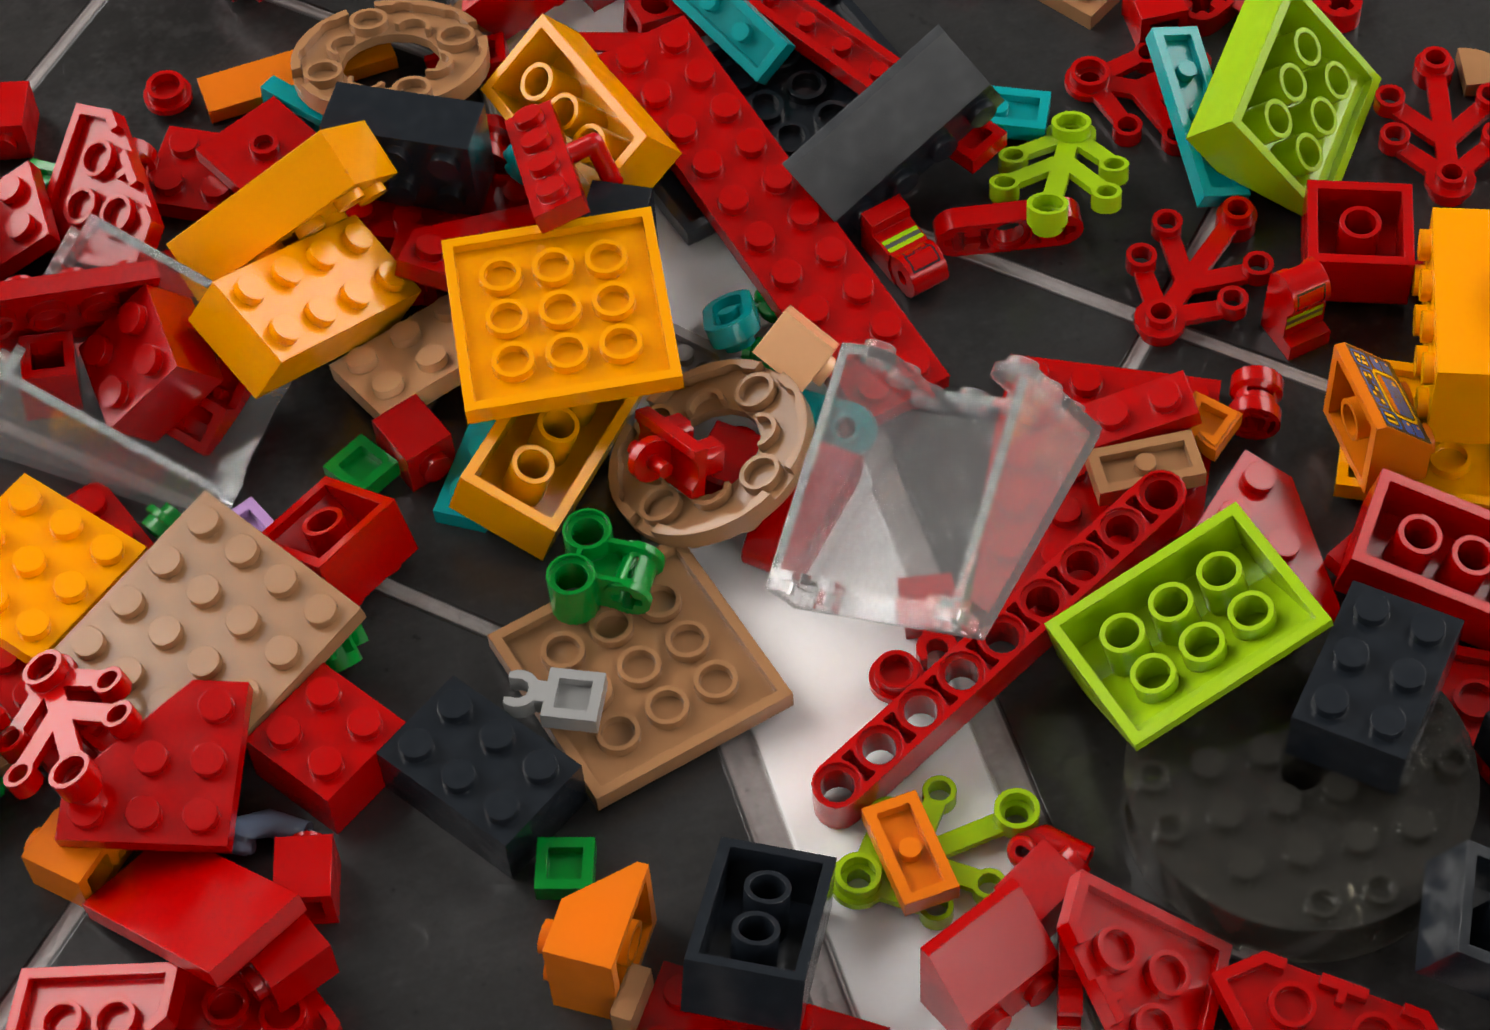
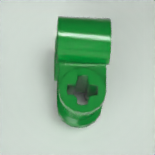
M584 508L570 514L563 523L562 529L566 554L560 555L551 561L546 570V582L553 615L565 624L580 625L594 618L600 606L615 608L627 614L639 615L648 612L653 600L650 590L654 578L663 572L666 563L664 554L658 548L642 541H626L614 538L610 519L602 511ZM573 587L580 588L574 591H566Z

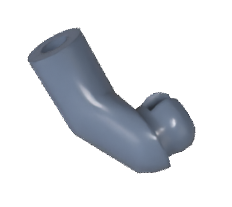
M265 809L238 816L232 853L240 856L252 855L256 851L257 839H274L275 837L292 836L301 831H313V823L273 809Z

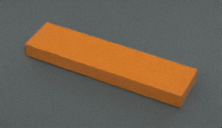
M380 44L360 51L347 62L343 73L347 77L349 75L354 76V81L399 68L392 44ZM293 50L196 78L211 123L249 113L261 105L263 98L260 87L273 75L290 85H294L291 70Z

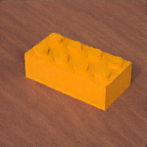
M543 13L481 88V91L505 120L513 117L524 106L530 104L539 105L550 99L559 116L567 143L593 132L602 136L624 179L622 184L653 188L682 154L628 89L599 59L598 54L580 33ZM589 157L575 163L586 199L592 180L601 181Z
M365 120L322 129L166 245L201 297L204 296L213 281L347 219L348 216L344 211L357 203L363 207L382 196L387 191L383 183L398 172Z
M1433 207L1429 229H1420L1418 236V261L1424 262L1423 265L1415 264L1412 278V296H1419V301H1421V304H1415L1413 336H1420V343H1422V345H1416L1414 377L1421 378V385L1424 386L1416 388L1415 412L1419 420H1424L1430 426L1435 442L1490 445V209Z
M355 214L213 281L188 321L252 396L258 399L389 330L393 325L401 321L422 290L414 281L395 276L397 261Z
M643 396L497 419L461 474L449 508L543 561L563 529V523L573 513L614 446L622 428L632 417Z

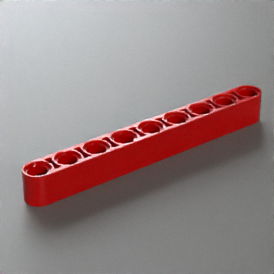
M1166 470L1151 471L1144 475L821 764L813 774L811 782L814 811L819 821L827 827L834 829L849 828L862 818L861 808L872 805L880 797L887 796L1053 645L1044 623L1153 555L1181 528L1184 517L1187 490L1182 479L1173 472ZM1154 500H1163L1171 504L1172 507L1161 510L1155 509L1148 503ZM1114 535H1125L1131 538L1133 542L1119 545L1110 541L1109 538ZM1076 570H1086L1095 577L1090 580L1081 581L1076 580L1069 574ZM1044 605L1052 608L1055 613L1050 616L1041 617L1034 615L1029 610L1034 606ZM997 641H1006L1014 645L1015 649L1007 653H998L990 649L989 646ZM965 677L974 681L975 685L969 689L959 690L951 687L948 683L954 678ZM920 713L928 714L934 718L933 723L924 727L913 726L907 720L911 716ZM877 750L887 751L894 756L891 761L880 765L873 764L866 759L868 754ZM837 787L846 788L852 792L850 798L842 802L829 801L824 795L827 791Z

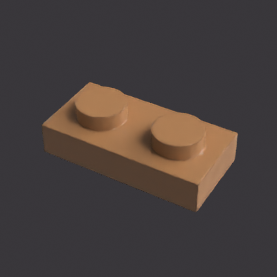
M1191 429L1085 450V466L1099 506L1113 504L1138 480L1151 471L1166 470L1173 472L1182 479L1186 489L1204 486L1206 483L1207 472Z

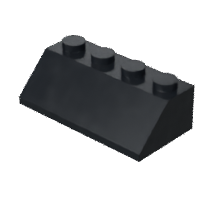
M938 24L782 164L832 220L837 222L846 233L852 236L857 231H861V213L898 194L903 196L910 192L918 183L921 174L935 162L947 159L956 150L958 142L972 129L987 124L994 117L997 107L1004 102V99Z

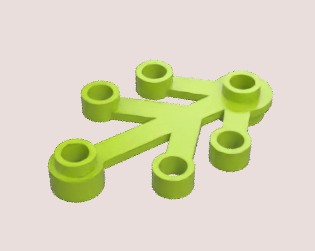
M1078 111L1061 112L1052 118L1051 125L1048 126L1045 136L1017 147H1005L998 153V172L1000 174L992 176L989 180V198L994 203L1018 201L1021 188L1047 178L1044 191L1033 194L1027 200L1026 222L1035 235L1043 238L1055 237L1061 234L1063 228L1068 223V200L1065 197L1069 179L1091 195V208L1093 211L1100 214H1113L1122 207V188L1120 186L1126 184L1129 180V161L1125 157L1114 155L1096 142V129L1088 115ZM1055 151L1054 156L1028 166V160ZM1081 154L1098 166V175L1075 159L1076 155Z
M943 775L930 777L922 787V805L935 833L943 815L951 812L957 801L955 783ZM1010 788L1003 791L995 800L993 814L937 836L947 859L1002 836L1011 839L1018 833L1038 827L1040 822V803L1033 793L1023 788ZM942 790L947 792L949 796L944 800H935L930 797V794L933 791ZM891 796L880 797V798L876 799V800L872 803V805H873V804H876V803H878V802H881V801H884V800L893 798V797H891ZM1012 815H1020L1026 819V822L1011 823L1006 819ZM866 831L858 852L849 853L836 862L833 897L844 907L855 910L870 908L878 902L901 909ZM948 859L960 889L971 892L976 904L990 895L979 889L982 884L993 883L997 885L1005 877L1002 872L994 868L980 870ZM854 879H863L869 883L868 886L863 888H853L848 884ZM953 900L939 904L946 909V912L942 915H931L926 909L915 914L919 915L920 922L926 928L935 931L943 930L953 921Z

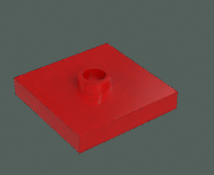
M273 96L195 148L198 161L236 193L316 132Z

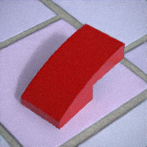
M213 349L212 351L224 381L166 433L202 456H209L216 448L251 396V393Z

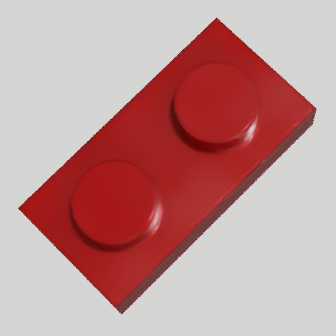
M1184 370L1081 404V409L1095 448L1175 433L1202 424L1201 416Z

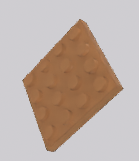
M204 490L54 649L58 650L61 654L71 656L80 669L104 670L111 666L120 667L132 682V690L124 700L132 703L142 715V719H145L192 680L249 682L253 688L248 728L249 736L322 663H325L365 620L366 615L355 602Z
M666 545L656 547L664 554L666 563L663 572L654 578L650 590L653 600L650 610L645 614H627L615 608L600 606L596 616L590 621L580 625H568L559 621L553 615L551 605L548 603L487 635L490 648L508 675L513 670H526L534 674L538 680L547 681L550 667L606 673L608 687L598 733L543 727L556 748L582 765L586 793L598 811L794 705L792 691L688 547L680 548ZM519 690L522 696L527 693L526 691ZM535 712L534 714L541 724L540 712Z

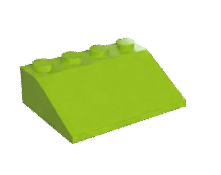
M1245 0L1186 139L1218 173L1302 216L1307 180L1342 181L1382 78L1312 0Z
M1237 502L1226 507L1044 623L1058 658L1086 696L1136 751L1334 626L1331 617Z

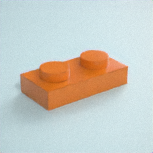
M916 790L861 808L862 822L904 916L960 897V885Z

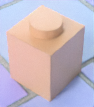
M789 305L752 353L780 374L785 372L797 384L800 391L803 392L811 381L820 387L839 364V361L832 357V354L840 344L793 306Z

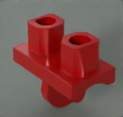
M650 406L636 409L635 419L639 423L640 433L638 440H633L627 448L629 453L628 470L631 475L644 483L653 482L661 477L691 500L704 496L706 477L721 473L724 469V444L713 436L696 440L691 421L680 413L664 417Z

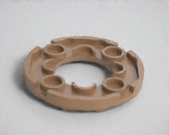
M383 0L374 2L375 8L356 11L350 17L346 9L335 13L310 28L297 42L291 55L292 76L298 96L308 107L322 114V116L325 113L337 82L361 85L354 82V76L349 75L347 77L343 73L347 62L360 51L376 45L393 42L415 43L430 48L439 56V61L436 68H427L425 70V77L407 76L397 80L391 88H386L385 82L382 81L371 87L465 100L481 86L490 68L487 35H483L478 29L477 20L456 7L428 0Z
M727 359L704 364L682 373L684 389L651 394L646 399L650 407L664 417L676 413L682 414L691 421L693 428L711 418L726 415L749 418L758 426L761 435L760 441L757 442L759 447L758 454L744 463L740 470L739 478L733 484L726 481L723 484V488L713 494H706L691 500L686 495L678 493L674 487L670 486L661 477L648 483L641 482L633 477L628 470L629 453L627 448L633 440H638L640 429L637 421L633 426L625 423L611 453L608 473L609 488L617 508L639 534L658 544L680 548H699L722 542L741 533L756 529L762 520L774 512L798 485L810 463L814 448L815 423L813 413L806 398L791 377L785 372L780 374L765 368L761 361Z

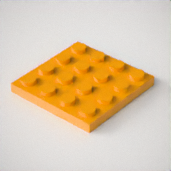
M651 206L577 218L545 234L541 233L538 225L441 240L464 409L468 424L684 389L682 369Z

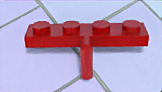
M550 99L539 105L530 104L524 106L513 117L504 121L533 217L542 234L591 212L575 163L589 157L601 181L623 183L624 179L601 135L593 132L567 143L559 116Z

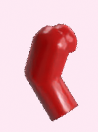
M1046 824L1018 833L1011 838L1007 845V857L1014 866L1043 838L1058 852L1067 844L1088 866L1095 852V846Z

